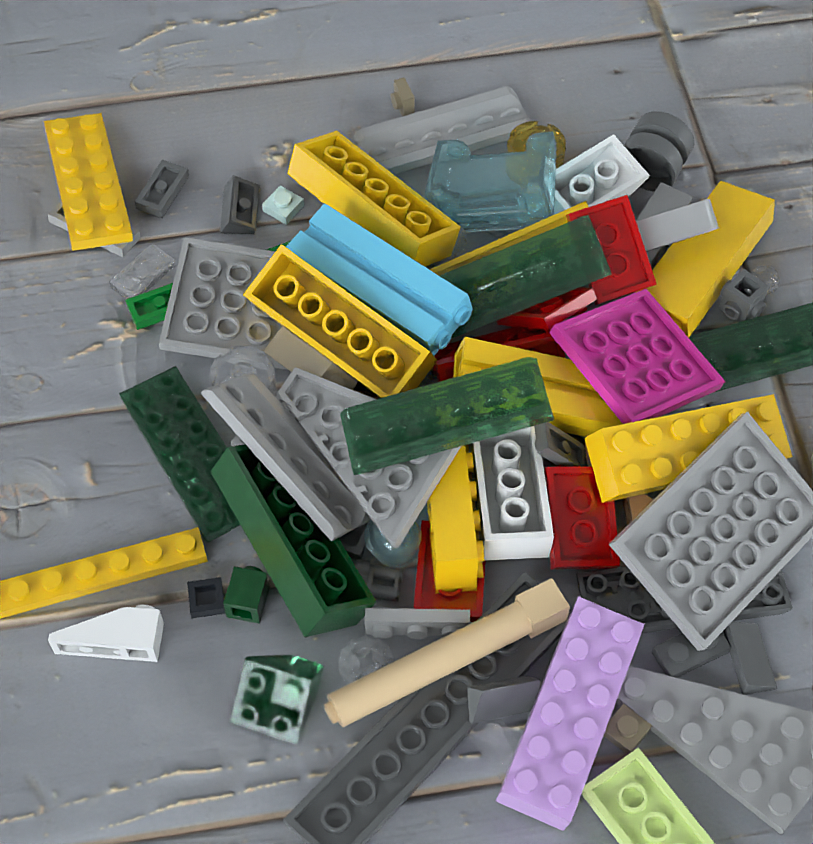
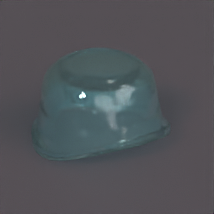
M371 520L366 526L364 541L368 550L381 563L389 568L401 569L410 565L417 557L421 543V530L415 521L397 549L390 545Z

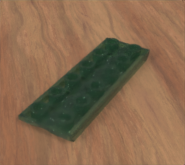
M590 216L580 217L439 275L467 293L473 308L468 321L454 331L451 339L612 275Z
M813 303L691 335L689 337L691 342L725 380L721 389L715 392L812 366Z
M532 357L522 358L348 407L340 413L354 476L554 420L537 358Z
M174 366L119 393L126 410L196 527H199L204 540L209 543L240 526L238 519L210 472L227 447L177 367Z

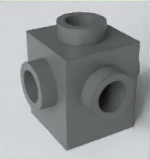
M743 269L733 280L730 279L723 286L720 292L722 299L719 309L728 318L736 320L744 326L752 317L757 319L766 307L764 300L769 285Z

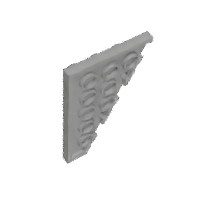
M295 367L278 391L281 400L390 545L398 549L464 443L463 435Z
M632 666L628 669L616 703L619 706H622L624 703L652 725L651 731L782 835L813 795V712Z

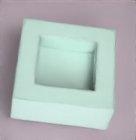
M280 185L262 204L263 212L287 225L304 207V199Z

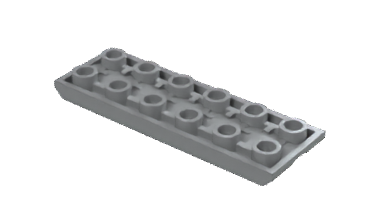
M505 86L362 128L354 134V140L361 150L392 174H398L534 133L535 128L523 110L514 90Z
M244 374L223 384H217L204 389L201 392L212 408L218 412L234 433L241 438L331 541L372 520L302 426L256 375Z

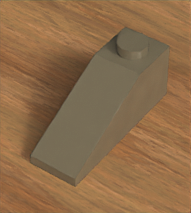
M283 326L264 350L266 354L290 372L296 367L351 390H355L359 384L357 380Z

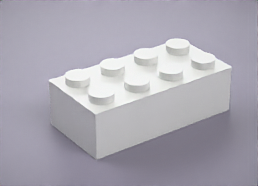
M537 422L471 424L470 444L468 446L469 452H472L474 471L472 473V481L476 482L477 501H475L476 511L479 510L481 530L479 531V541H483L484 560L545 558L550 556L554 534L542 456L537 453L534 444L536 440L534 425Z

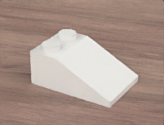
M613 134L540 179L541 199L554 215L584 201L591 207L624 195L629 197L649 178V174Z

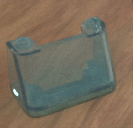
M541 132L532 134L527 139V151L485 155H472L468 145L460 140H439L425 189L428 202L461 226L459 233L523 229L554 215L556 180V140L554 133Z

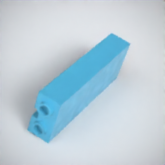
M325 203L309 220L310 226L305 232L300 230L286 246L287 249L425 347L433 356L439 349H443L448 345L454 331L460 325H464L471 316L473 308L467 293Z

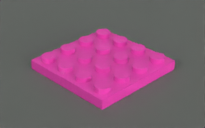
M647 289L557 323L550 331L551 336L623 424L663 416L720 390L725 383V380Z

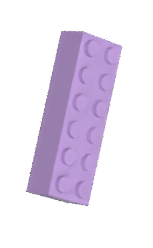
M578 596L561 634L496 802L562 831L566 829L572 821L645 624Z

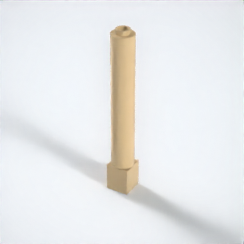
M551 578L516 595L515 602L327 694L329 702L324 704L326 713L332 724L339 722L341 727H345L527 635L533 638L567 621L570 605Z

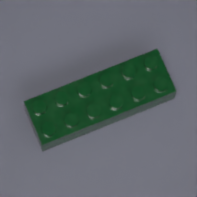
M246 444L227 447L210 472L304 637L357 625L365 616V608H372L377 601L339 538L331 541L320 530L317 524L298 505Z

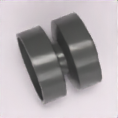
M660 111L648 112L642 115L624 144V147L649 174V178L639 188L655 192L661 182L672 187L694 147L695 142L692 131L682 120L674 115Z

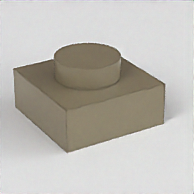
M405 77L394 80V92L391 93L392 105L395 110L399 109L402 117L413 114L415 97Z
M623 703L609 720L603 736L628 755L646 737L652 725Z

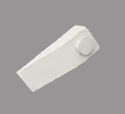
M137 605L136 608L123 607L50 633L48 641L55 654L158 662L164 622L160 609H155L152 606Z

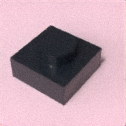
M221 577L187 582L192 619L226 614L223 604L224 592Z

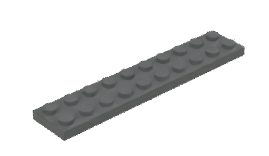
M524 572L479 619L515 602L516 595L539 585V583ZM567 621L533 638L527 635L401 698L284 818V824L306 844H366L480 723L472 724L469 721L467 687L524 676L560 638Z

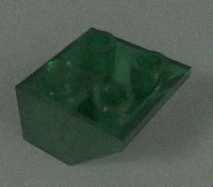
M291 654L247 656L244 659L230 722L297 744L316 699L324 665Z

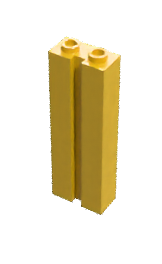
M720 180L707 197L711 201L719 228L672 243L652 271L657 285L646 289L688 338L717 300L723 286L732 279L772 224L774 199Z
M464 337L455 352L452 410L515 423H539L546 420L565 433L584 437L602 428L623 424L571 359Z

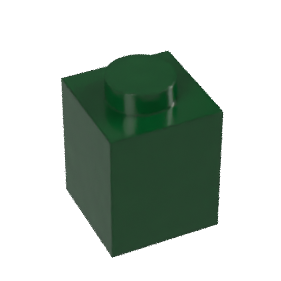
M234 566L223 602L227 618L260 624L270 588L267 572H263L254 566H245L244 568Z

